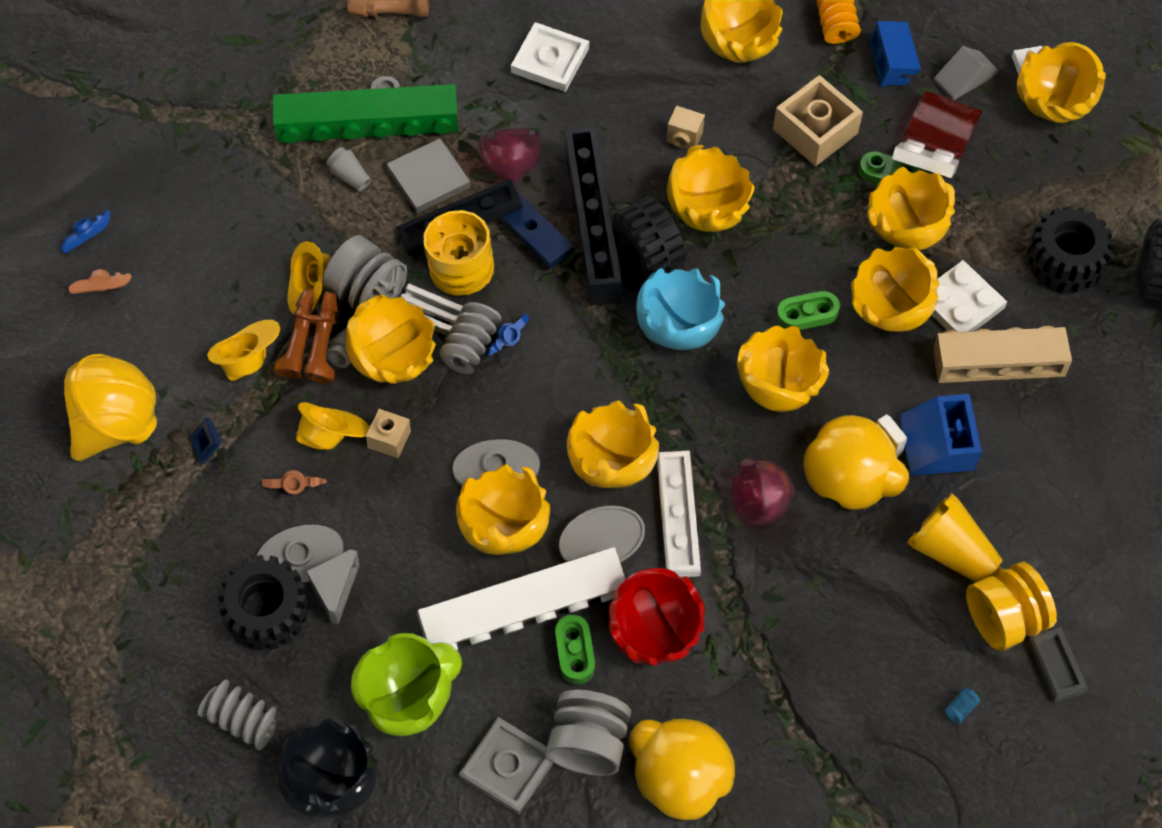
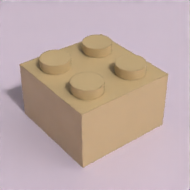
M819 75L776 107L773 130L814 166H817L858 134L863 111Z

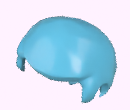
M659 268L653 272L647 281L643 283L636 302L638 323L646 337L658 345L676 350L696 349L709 343L718 333L724 320L721 310L725 306V302L720 299L719 279L709 275L712 283L706 282L698 268L687 271L672 269L669 273H665L662 268Z

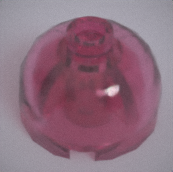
M525 128L499 130L494 132L495 138L487 140L486 134L479 139L480 152L485 166L493 174L505 177V180L511 178L512 181H519L523 179V174L531 172L541 157V139L539 132L536 130L534 135H529V129Z
M744 459L737 466V468H742L740 476L734 477L732 483V497L737 514L744 513L746 520L742 522L745 525L759 526L771 524L783 517L787 512L794 496L793 483L785 469L772 460Z

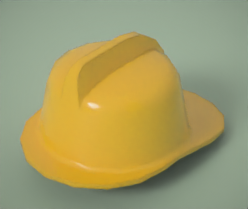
M309 241L300 243L295 248L291 257L288 306L293 315L297 310L295 304L305 288L314 289L312 312L318 305L320 297H323L326 292L323 289L322 281L324 272L332 257L330 254L322 253L314 243Z
M262 320L245 327L238 333L218 342L210 348L207 354L209 361L221 365L226 376L231 381L258 371L266 358V347L274 342L279 335L281 329L279 323L274 320Z
M301 402L298 405V410L302 417L298 425L296 440L315 449L332 450L345 436L365 437L370 428L366 421L346 411L319 407L307 402Z

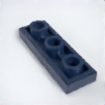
M518 193L523 208L498 219L551 269L573 253L574 246Z

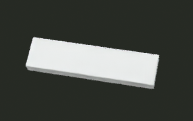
M690 451L658 452L657 471L666 569L675 571L680 577L700 576L701 567Z

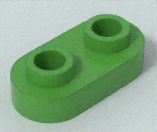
M873 151L862 157L859 173L865 181L878 185L883 177L892 175L900 167L906 168L911 173H915L920 169L894 160L891 155Z
M827 291L786 298L778 306L776 319L778 324L784 329L797 326L799 330L827 325L834 322L838 317L840 302L834 294ZM824 309L827 313H820L818 310ZM793 315L797 319H790L787 316Z
M567 615L558 621L555 628L560 672L569 683L583 684L592 678L595 671L590 628L582 617ZM574 632L578 635V638L570 640L566 635ZM575 664H580L584 669L580 672H575L571 667Z

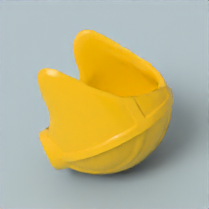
M92 354L82 358L67 369L64 380V395L71 429L70 452L72 459L82 461L106 449L126 442L140 444L150 437L157 426V418L154 412L156 393L152 383L136 366L108 355Z

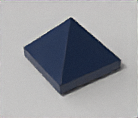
M205 418L189 437L200 464H204L223 442L210 418Z

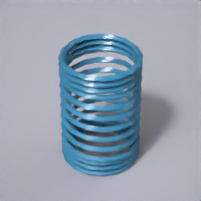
M963 688L954 701L946 707L945 713L953 722L960 724L973 708L979 704L980 699L973 690Z

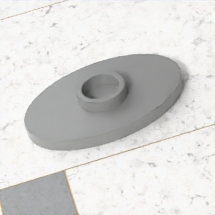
M505 439L487 440L471 445L459 453L453 463V476L456 482L463 486L466 479L474 478L477 480L481 473L495 471L499 466L507 464L518 473H524L520 467H529L537 477L540 470V460L537 453L523 443Z
M622 506L597 507L580 514L566 526L559 540V552L564 561L569 562L615 547L619 561L622 563L640 547L645 535V525L642 518L629 508Z
M301 525L284 530L270 538L261 547L257 555H263L265 561H269L270 556L278 557L280 564L285 560L291 564L292 571L297 570L301 581L305 585L310 583L307 571L342 554L344 546L340 535L329 527Z

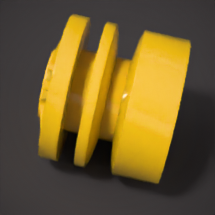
M460 210L441 214L428 224L424 232V249L428 260L429 274L434 285L444 293L455 296L470 295L483 289L490 282L494 274L490 231L485 221L475 213Z
M1024 561L1012 565L1010 569L999 571L997 578L994 576L986 577L969 585L966 590V601L975 626L985 641L997 651L1007 650L1023 642L1025 634L1027 636H1036L1040 631L1054 627L1057 622L1055 604L1046 583L1040 574Z

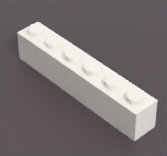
M613 547L419 609L416 614L426 640L430 643H448L458 650L457 643L470 640L471 645L482 643L491 639V632L503 629L504 635L523 629L522 622L534 618L537 624L557 618L555 612L568 608L569 613H574L588 608L587 601L599 597L602 603L614 599L620 584L626 579L616 549Z

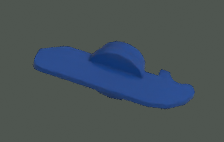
M104 210L102 215L95 214L93 221L86 217L74 223L72 226L74 232L64 239L60 247L61 251L68 253L103 231L110 220L109 210Z
M526 313L514 324L504 323L499 327L497 332L498 338L488 348L487 355L500 351L503 346H513L520 340V330L529 320Z

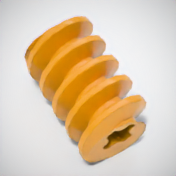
M817 0L818 12L821 18L820 22L823 27L822 32L827 43L840 44L848 42L860 34L861 29L856 15L855 0Z

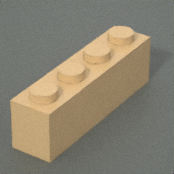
M1042 326L1038 329L1013 327L998 331L979 329L975 332L950 330L938 333L933 347L938 383L1065 377L1072 362L1066 327Z

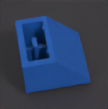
M970 394L937 396L899 415L901 430L907 437L904 448L910 476L975 471L982 450Z

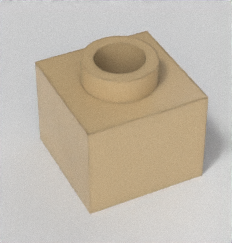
M676 106L668 123L667 142L674 144L676 147L687 149L698 145L703 134L705 114Z
M379 409L366 434L368 448L399 458L411 433L410 420Z

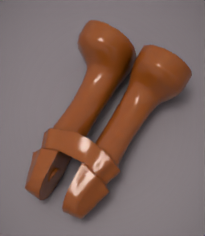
M305 288L295 304L297 310L293 315L295 317L294 329L285 355L276 361L273 372L285 378H302L304 349L309 327L311 326L315 327V332L304 376L316 383L332 384L334 383L335 371L327 363V348L332 327L336 324L335 314L338 313L336 294L326 291L322 301L320 316L311 315L314 304V289Z

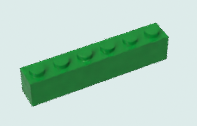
M455 84L273 95V125L277 142L294 143L310 140L326 141L328 139H356L361 137L383 138L394 135L415 136L428 133L446 134L458 132Z

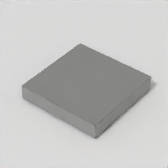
M440 138L387 163V170L416 213L471 188L470 180Z
M498 717L460 771L459 778L519 815L553 765V762L546 757L547 746Z

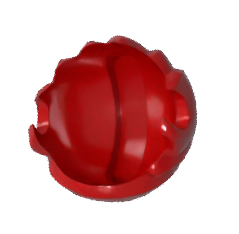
M665 568L644 569L629 576L618 587L614 599L609 606L610 633L619 650L635 663L658 666L661 663L674 662L687 656L690 649L699 642L700 633L703 632L705 626V605L688 576L680 577L675 571Z

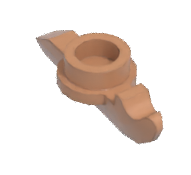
M95 270L91 273L89 279L78 280L70 285L69 292L70 294L119 288L130 282L132 276L130 273L122 275L119 272L115 273L116 276H110L105 270Z
M297 470L287 471L282 478L262 479V487L283 488L285 492L294 495L302 492L305 486L315 487L326 483L324 478L305 477Z

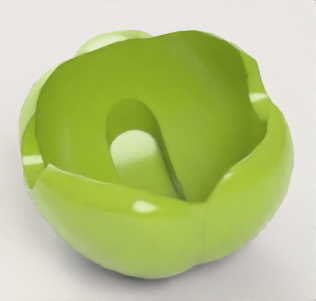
M413 633L395 634L389 637L382 645L368 650L361 657L352 673V696L357 705L367 712L372 725L382 733L397 737L420 733L432 726L443 712L450 698L452 681L461 670L462 658L454 646L448 643H430L425 638Z

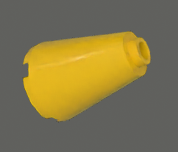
M950 493L948 498H945L923 521L920 527L921 530L918 533L914 532L907 541V544L913 549L974 582L990 576L997 578L999 571L1003 570L999 566L1003 559L953 493Z

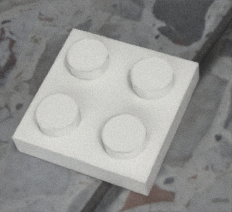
M535 22L511 64V73L566 92L589 50V41Z
M908 139L907 142H901L895 147L892 159L934 173H940L949 178H952L959 164V160L953 159L954 153L938 148L936 151L931 152L924 149L925 144Z
M962 260L938 278L940 283L937 289L939 298L932 316L947 331L974 332L1005 309L1007 301Z

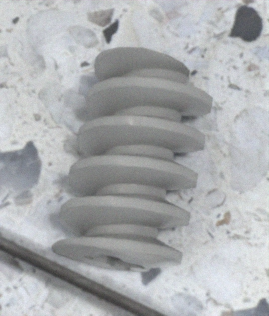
M470 302L465 304L461 309V314L456 319V324L453 325L450 334L446 337L445 344L439 350L442 361L456 372L467 375L473 374L475 372L473 365L480 363L478 355L485 353L484 345H488L491 342L489 335H493L496 332L495 325L500 324L502 321L500 314L493 308L481 303Z
M227 679L222 681L219 686H214L202 700L198 709V715L200 717L207 716V720L212 724L219 722V727L224 731L231 729L233 736L236 738L242 736L245 743L248 745L254 743L257 750L263 749L275 732L277 708L273 706L265 714L263 712L265 701L262 699L254 707L251 705L253 694L248 693L242 700L239 699L242 688L237 686L230 693L227 692L230 681Z

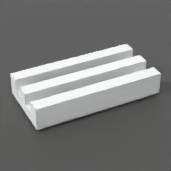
M408 284L406 287V293L401 295L409 304L420 306L425 314L450 322L451 324L448 325L426 316L434 322V331L446 336L450 334L451 328L456 324V319L461 314L463 307L411 284Z

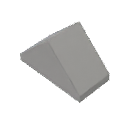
M962 46L936 75L934 82L954 101L997 76L999 70L981 51Z
M350 549L307 571L310 586L331 624L339 625L360 566L358 554L355 550Z

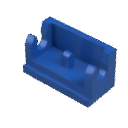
M877 21L868 38V43L880 87H886V85H907L910 83L909 77L900 76L904 74H918L921 69L908 22Z

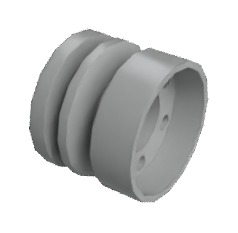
M353 236L342 244L329 261L323 276V289L335 293L337 299L343 303L349 302V307L356 310L359 304L377 295L383 294L389 298L398 297L406 281L407 266L398 259H394L389 253H381V249L363 236Z
M569 690L561 693L557 702L558 710L555 711L554 722L558 726L551 729L546 757L556 765L577 773L606 776L619 772L624 747L620 739L626 737L628 727L626 724L629 723L631 709L626 703L604 693L589 690Z

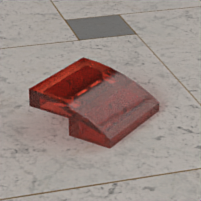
M926 90L903 138L921 142L935 150L938 148L955 154L954 157L961 159L969 144L971 135L980 120L982 111Z

